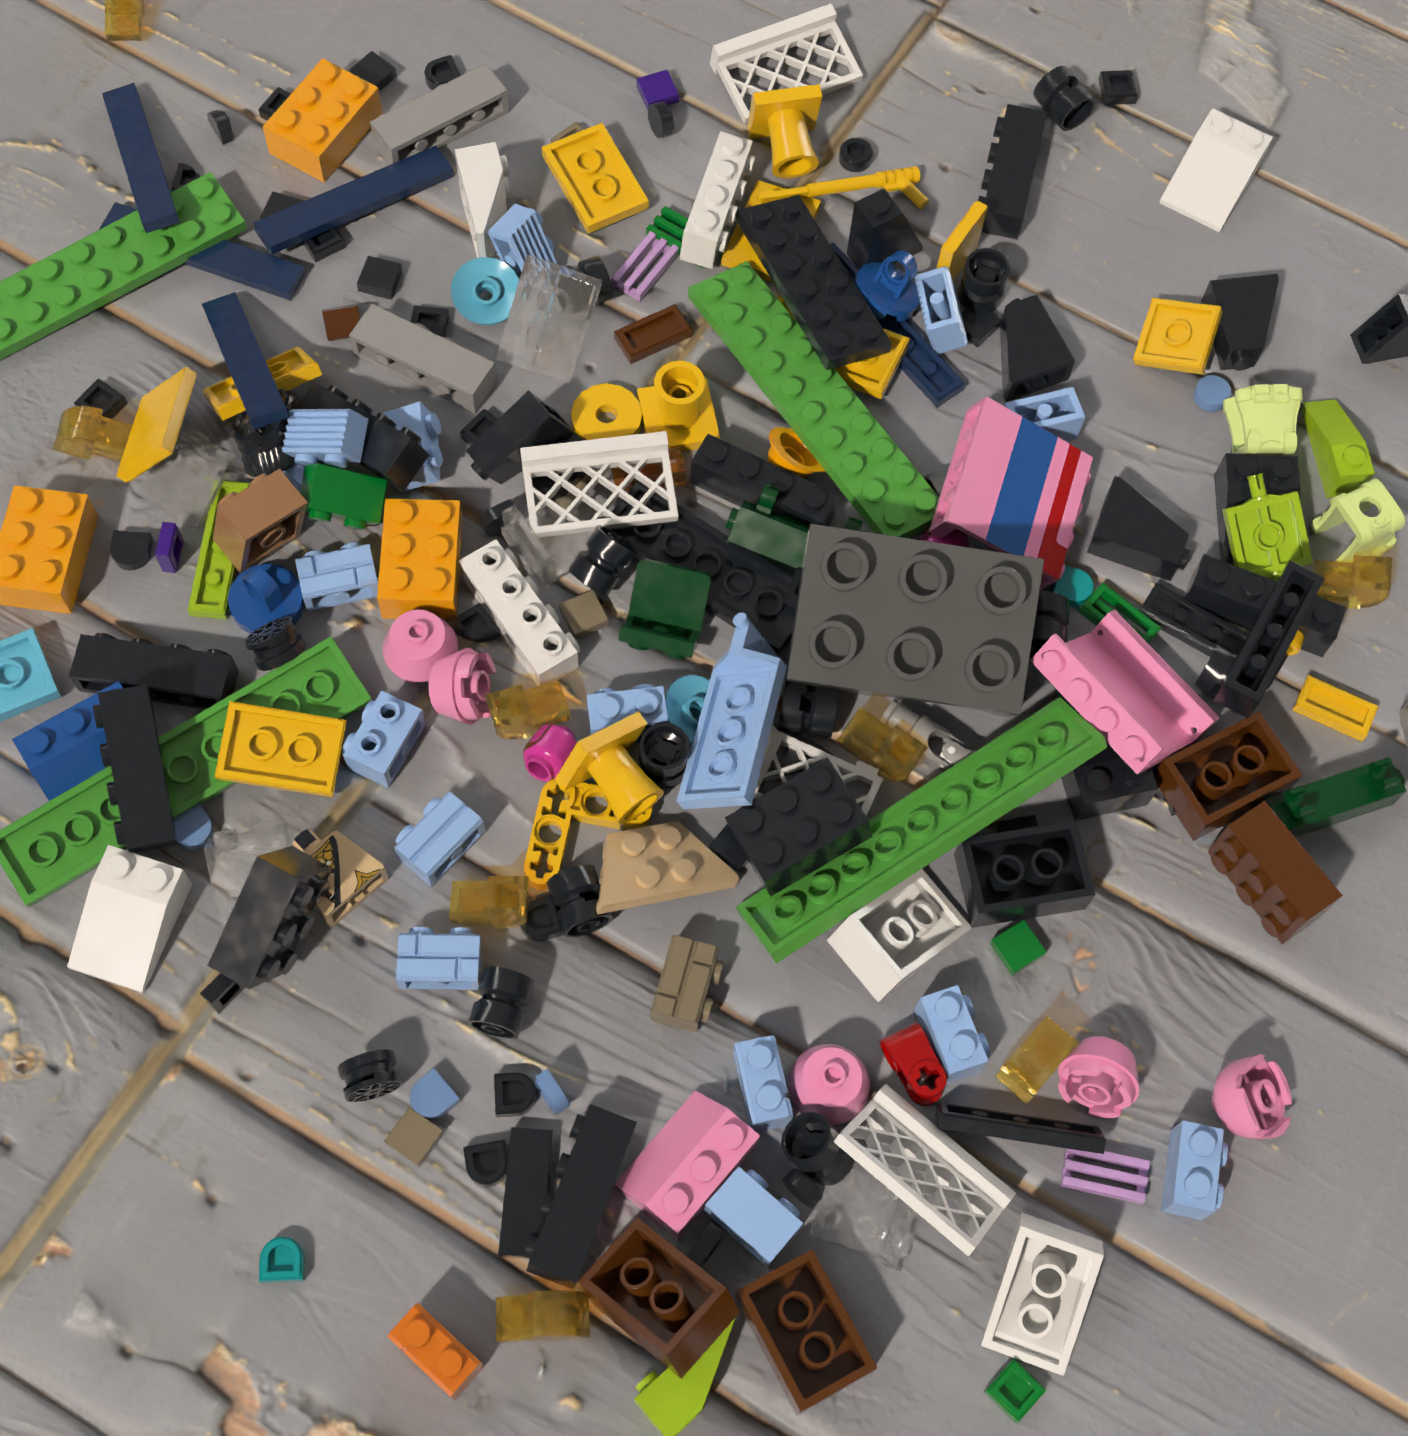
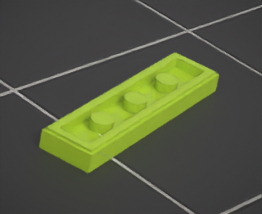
M215 480L187 609L190 616L225 620L228 618L229 604L227 598L230 586L236 579L237 569L213 540L218 503L224 496L231 492L238 494L248 488L250 483Z

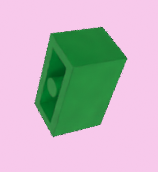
M316 463L304 467L300 494L308 502L306 512H309V519L331 522L332 518L344 520V527L366 530L367 525L380 524L387 480Z

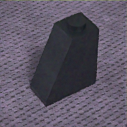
M885 188L854 203L847 255L859 270L863 265L871 262L883 263L887 257L899 250L906 251L911 255L922 251L923 246L903 212Z
M1278 274L1210 280L1201 302L1202 304L1221 306L1222 316L1213 342L1220 370L1234 369L1242 371L1255 366L1265 346L1279 282Z
M1398 293L1350 334L1362 364L1408 356V294Z
M1037 294L1025 299L1021 297L1012 300L1005 306L1000 325L1003 397L1006 402L1069 380L1076 361Z
M528 390L466 452L474 460L471 464L472 469L483 480L486 481L488 478H491L502 485L523 471L520 448L565 443L575 432L554 408Z
M1114 476L1106 494L1087 553L1171 581L1177 569L1184 570L1191 550L1185 548L1189 536L1185 530L1125 480Z

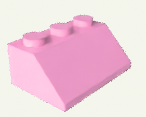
M694 1091L615 1182L614 1187L678 1241L704 1210L705 1204L758 1146L760 1135L730 1109Z

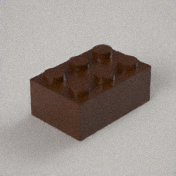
M1260 711L1251 715L1248 719L1245 718L1162 760L1154 773L1157 786L1170 806H1173L1175 809V814L1193 841L1243 816L1259 805L1264 798L1292 789L1303 776Z
M1265 801L1229 824L1207 851L1216 870L1230 879L1236 887V893L1241 901L1256 911L1261 918L1262 926L1266 932L1272 937H1277L1282 945L1317 921L1343 896Z
M636 1218L578 1281L596 1308L680 1379L685 1376L740 1313L725 1286L639 1218Z
M813 1249L736 1291L735 1299L797 1416L877 1369L875 1362Z

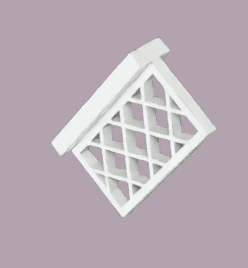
M832 4L713 45L709 64L715 75L719 73L744 124L748 122L750 110L748 111L743 101L745 94L753 95L755 92L764 91L749 85L753 74L771 80L767 90L770 91L773 89L775 82L790 88L808 86L801 83L804 72H808L823 78L820 84L822 95L862 81L863 74L835 22L837 13ZM831 34L836 44L834 51L816 45L818 38ZM797 46L808 50L805 61H801L788 56V50ZM812 52L830 59L826 70L808 63ZM769 57L779 61L776 71L772 72L757 66L759 60ZM836 61L846 65L850 74L840 76L830 72L833 62ZM783 63L801 70L797 81L779 74ZM738 67L748 71L749 75L746 82L743 83L733 79L729 70Z
M666 431L520 448L532 538L594 531L597 525L615 529L678 521L679 516ZM662 462L663 473L656 482L640 473L646 464ZM620 467L629 475L619 486H616L603 477L610 468ZM583 471L592 477L591 481L582 491L567 481L574 472ZM548 476L556 483L546 495H543L532 486L531 477ZM634 478L650 488L640 501L624 491ZM664 481L666 490L660 487ZM598 482L613 492L603 506L588 496ZM561 487L576 496L575 500L566 510L551 500ZM656 492L668 501L669 511L653 512L645 504ZM534 497L540 501L536 507ZM618 497L634 507L627 516L618 517L608 510ZM582 501L598 511L591 520L580 521L572 515ZM545 506L561 515L553 525L538 526L537 515Z
M887 1084L878 1091L867 1106L834 1140L835 1144L967 1256L977 1247L1016 1194L1014 1190L941 1129H938L935 1124ZM852 1137L864 1139L868 1148L863 1147ZM880 1143L889 1145L892 1153L882 1151ZM888 1166L897 1167L901 1176H897ZM913 1171L921 1172L925 1181L916 1180ZM922 1194L930 1195L935 1205L930 1204L924 1199ZM946 1199L954 1200L959 1210L949 1208ZM955 1222L965 1224L969 1236L957 1227Z

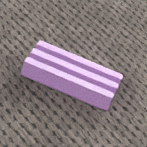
M650 231L611 278L612 286L640 302L679 255V247L674 244L671 247L668 246L667 240L663 238L660 240L656 239V234ZM653 247V249L649 252V254L645 257V259L640 263V265L636 268V270L631 274V276H630V277L627 279V281L624 283V281H625L626 278L630 275V273L635 269V267L639 264V262L644 258V256L648 253V251ZM660 253L665 254L639 287L634 289L633 286L648 271Z
M1065 1148L1060 1186L1143 1204L1146 1198L1144 1192L1148 1182L1147 1170H1149L1150 1161L1104 1151V1154ZM1073 1157L1137 1170V1175L1073 1161ZM1071 1171L1134 1184L1135 1191L1071 1177Z

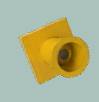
M820 84L755 92L752 95L747 124L749 139L770 136L772 173L778 178L791 179L811 173L819 165L808 131L815 130L822 100Z
M686 361L669 362L657 371L654 378V386L637 388V399L641 406L644 432L666 431L669 454L699 449L707 434L720 439L707 378L704 377L702 371L694 364Z
M639 711L578 741L554 779L564 792L593 777L610 804L619 824H625L634 820L650 809L664 794V791L644 773L628 753L648 724Z

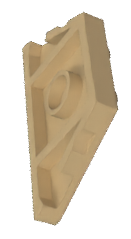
M679 821L608 833L603 844V865L599 878L601 885L599 899L596 903L597 914H603L735 888L739 877L736 872Z

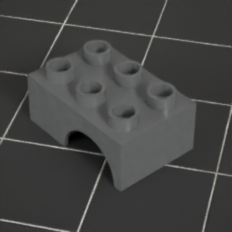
M810 524L805 545L785 681L807 684V686L815 688L817 686L839 689L841 692L867 696L894 697L984 711L1004 717L1021 715L1044 559Z

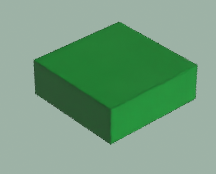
M1025 920L996 936L990 942V945L1012 976L1041 959L1047 953Z
M1012 1359L985 1389L984 1393L1015 1423H1019L1046 1392V1389L1018 1361Z

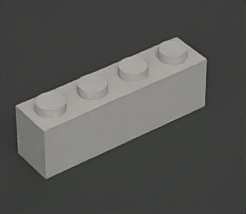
M485 63L475 69L466 71L463 75L445 84L437 86L434 90L418 98L409 100L406 104L388 113L381 114L378 118L371 121L374 145L390 165L433 146H437L439 149L509 113L508 92Z
M371 304L349 334L355 356L475 414L497 383L495 362L487 355L480 352L474 353L462 347L454 339L443 338L434 334L423 324L411 323L388 308L382 309Z

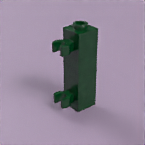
M766 483L758 505L744 500L740 509L732 508L725 525L726 529L731 530L727 541L794 568H802L807 533L810 526L773 512L772 509L781 488ZM849 516L844 529L860 531L863 521Z
M1386 757L1264 798L1263 801L1268 804L1296 838L1394 805L1407 790L1402 773L1394 767L1390 757Z

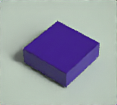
M667 69L636 78V87L647 110L650 104L663 101L667 105L679 102V93Z
M162 522L155 556L163 572L176 573L178 571L184 540L176 523Z

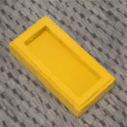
M1308 675L1302 684L1292 711L1363 742L1367 737L1379 706Z

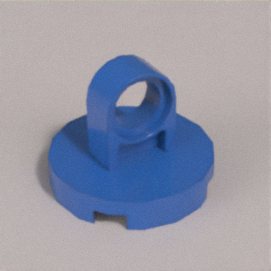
M899 250L894 252L883 263L871 262L863 265L853 280L876 317L884 319L886 314L898 316L896 321H904L911 318L920 303L917 286L913 281L917 273V263L915 258L906 251ZM893 262H901L906 269V273L893 266Z
M265 563L248 568L240 573L231 584L227 598L233 619L241 629L250 634L264 624L286 616L291 617L295 625L304 610V600L299 580L292 571L281 565Z

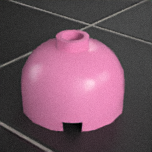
M1262 1054L1247 1056L1228 1063L1216 1077L1212 1096L1213 1108L1223 1125L1231 1133L1251 1140H1264L1281 1136L1287 1130L1291 1117L1284 1118L1285 1105L1292 1104L1287 1079L1280 1066L1275 1061L1266 1062L1263 1059L1266 1056Z

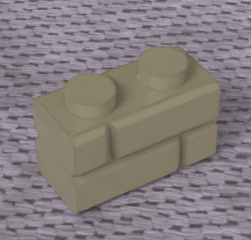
M672 935L650 1011V1020L690 1032H697L700 1021L708 1023L714 999L707 998L710 983L719 984L724 961L717 960L719 952L717 946Z

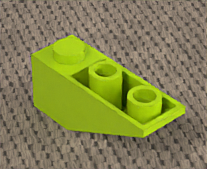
M735 1319L682 1379L668 1368L660 1375L654 1369L636 1385L635 1388L640 1394L634 1398V1403L661 1436H677L701 1413Z

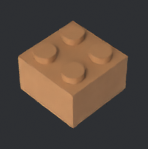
M280 468L269 475L263 473L257 476L248 488L238 494L231 492L219 501L213 540L241 573L300 536L308 502Z

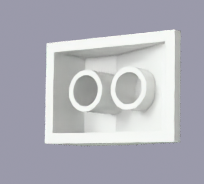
M1212 108L1195 135L1159 203L1220 233L1260 167L1273 137Z
M496 142L454 149L460 195L476 257L494 258L495 246L492 244L493 241L489 239L490 236L487 234V231L507 212L506 199L511 198V190L507 178L509 176V168L506 156H499Z
M108 845L91 881L67 967L71 970L144 994L193 885L184 870Z
M921 869L850 915L827 941L877 1002H880L972 928L924 870Z
M1021 1212L981 1346L1064 1376L1104 1257L1103 1241Z

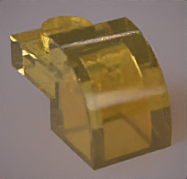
M104 0L105 36L107 40L141 41L142 16H145L144 0Z
M89 406L71 407L64 410L61 414L52 450L89 460L91 454L121 462L132 425L101 416L103 409Z
M1353 555V562L1314 560L1313 572L1325 578L1316 596L1325 600L1347 601L1348 609L1368 608L1384 602L1390 594L1392 557Z
M559 681L526 690L523 689L521 684L485 694V700L496 734L503 739L529 738L534 735V730L539 729L541 726L546 724L554 725L570 720V711Z
M862 707L855 712L837 739L838 742L864 759L866 764L879 769L877 775L894 781L905 780L927 749V746L898 725L891 729Z
M488 876V881H452L449 920L452 924H492L494 929H506L523 925L527 921L529 877Z
M1046 1016L999 1070L995 1078L1027 1104L1079 1042L1051 1018Z
M566 1290L531 1291L525 1295L496 1297V1342L512 1343L535 1340L559 1341L590 1338L589 1298L585 1292Z

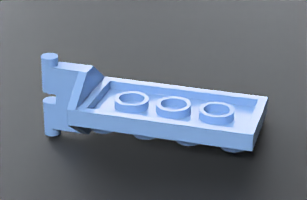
M738 613L733 618V624L736 627L730 649L714 664L676 801L683 809L752 805L787 666L766 639L761 637V633L745 613Z

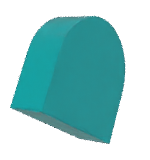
M1065 565L1064 574L1055 583L1053 592L1066 596L1070 600V607H1079L1091 596L1094 585L1091 577L1085 571Z
M276 1237L266 1243L260 1254L259 1282L304 1281L305 1255L301 1246L289 1237Z

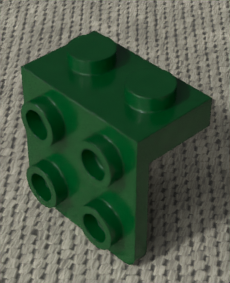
M648 558L641 559L637 565L628 615L621 626L618 641L626 642L629 647L637 650L652 648L664 651L665 655L675 659L692 658L700 640L712 582L711 575L707 572Z

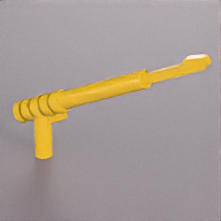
M917 166L875 172V174L810 183L804 187L777 191L767 189L759 192L757 200L763 203L795 195L810 198L869 188H885L887 192L900 190L920 210L929 203V199L914 185V183H919L921 178L920 170Z

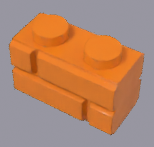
M418 1302L387 1336L454 1401L484 1368V1365Z

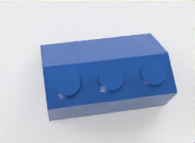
M118 681L98 693L122 689L123 687ZM98 693L12 739L49 801L107 768L103 765L100 744L107 743L104 728L97 729L93 713V705L100 704Z

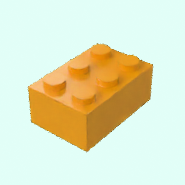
M322 58L263 125L269 154L325 183L371 129L370 122L383 114L379 89L377 86Z
M14 485L0 531V605L72 614L99 517L88 494Z
M385 499L377 601L382 619H397L400 615L411 610H426L443 620H452L457 617L460 581L458 561L461 559L463 517L459 500Z

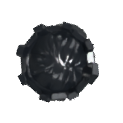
M279 389L278 391L287 412L292 409L291 404H289V395L285 389ZM246 411L237 414L240 420V424L237 427L233 423L227 424L225 429L230 433L229 435L234 439L240 453H242L244 470L248 475L252 477H257L263 473L269 475L279 468L281 471H285L296 464L295 458L284 453L281 448L284 446L283 440L286 438L284 433L287 431V418L258 429H253Z

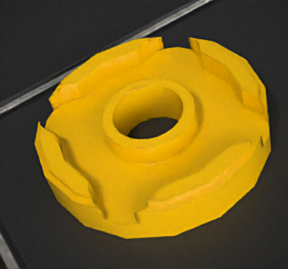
M609 383L593 385L582 391L573 402L571 410L573 431L583 440L639 434L642 424L640 402L632 392L620 385ZM609 412L614 414L616 419L610 423H603L597 417L601 413Z

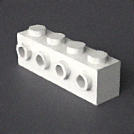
M720 131L683 232L680 260L713 269L718 252L724 253L729 238V232L726 231L727 226L733 227L738 210V206H735L736 201L742 202L747 186V181H744L745 175L751 177L756 156L750 155L753 144L752 140Z
M497 539L458 561L461 579L500 629L502 637L540 691L579 668L578 652H580V647L570 632L564 634L558 625L560 620L550 604L544 606L538 598L540 594L536 584L530 576L525 578L517 569L520 567L518 560L509 548L504 550Z

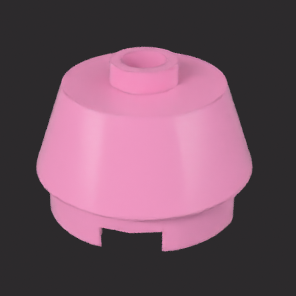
M411 610L400 615L385 635L382 647L383 657L389 669L403 681L411 684L429 681L430 671L435 661L458 651L457 636L452 627L435 614L426 610Z
M464 648L435 661L429 675V696L432 706L438 714L468 725L474 724L481 718H489L492 715L497 702V694H491L490 674H496V669L488 653H478L471 648Z
M1100 1036L1085 1038L1062 1061L1058 1069L1060 1078L1058 1090L1067 1103H1070L1073 1098L1078 1103L1089 1107L1088 1115L1099 1118L1119 1117L1122 1109L1128 1106L1131 1107L1132 1103L1139 1096L1140 1089L1135 1056L1129 1048L1116 1040Z
M823 1044L806 1050L794 1062L789 1074V1093L799 1112L821 1114L832 1125L843 1124L856 1117L865 1107L869 1097L870 1079L865 1065L856 1054L842 1046Z

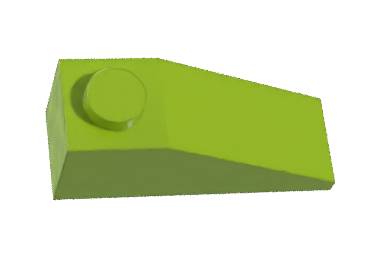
M1333 399L1303 402L1304 405L1301 412L1326 498H1332L1341 493L1348 494L1359 489L1363 483L1370 481L1375 471L1366 441L1338 401Z

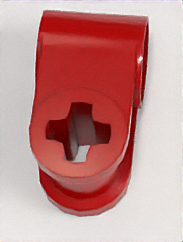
M917 1022L879 1041L888 1064L897 1074L914 1103L920 1106H930L940 1100L946 1085L947 1076L932 1050L928 1037ZM922 1076L926 1081L934 1080L932 1090L927 1085L921 1087L918 1085Z

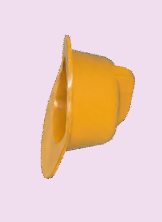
M775 427L770 430L769 440L771 446L767 454L768 462L805 479L814 472H826L792 428Z

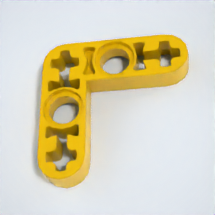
M554 779L548 781L541 790L524 862V874L527 883L537 890H547L546 883L548 879L561 872L572 821L619 830L647 827L650 824L652 807L638 816L636 820L619 824L616 817H612V808L600 787L581 782L564 791V797L568 800L560 802L559 816L552 814L553 799L549 796H556L557 791L562 790ZM592 797H601L606 800L608 806L604 812L593 814L586 809V802ZM548 825H554L561 830L562 834L556 842L547 843L539 837L541 829ZM542 851L548 854V870L552 871V873L547 872L543 878H537L536 871L532 868L540 867Z

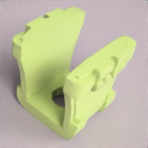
M1259 384L1238 389L1235 391V397L1224 399L1223 413L1226 415L1230 428L1232 454L1293 455L1297 449L1296 424L1300 402L1303 400L1302 388L1288 386V384Z
M1374 478L1363 483L1359 489L1348 494L1341 493L1329 500L1330 508L1323 512L1322 516L1315 518L1309 528L1312 534L1316 535L1341 523H1348L1356 537L1333 564L1338 571L1344 572L1350 568L1354 570L1364 566L1367 561L1370 563L1380 558L1383 553L1391 550L1397 541L1395 532L1404 527L1405 517L1380 480ZM1372 503L1379 510V515L1376 517H1368L1363 514L1369 510Z

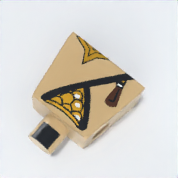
M306 829L293 840L292 845L295 848L333 868L327 880L330 882V888L324 899L320 903H316L317 909L330 928L335 926L389 880L386 869L381 862L337 830L321 841L311 829Z

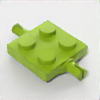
M1263 473L1247 476L1252 498L1240 505L1222 509L1234 566L1276 581L1289 560L1300 566L1313 564L1298 491L1281 495L1267 494Z

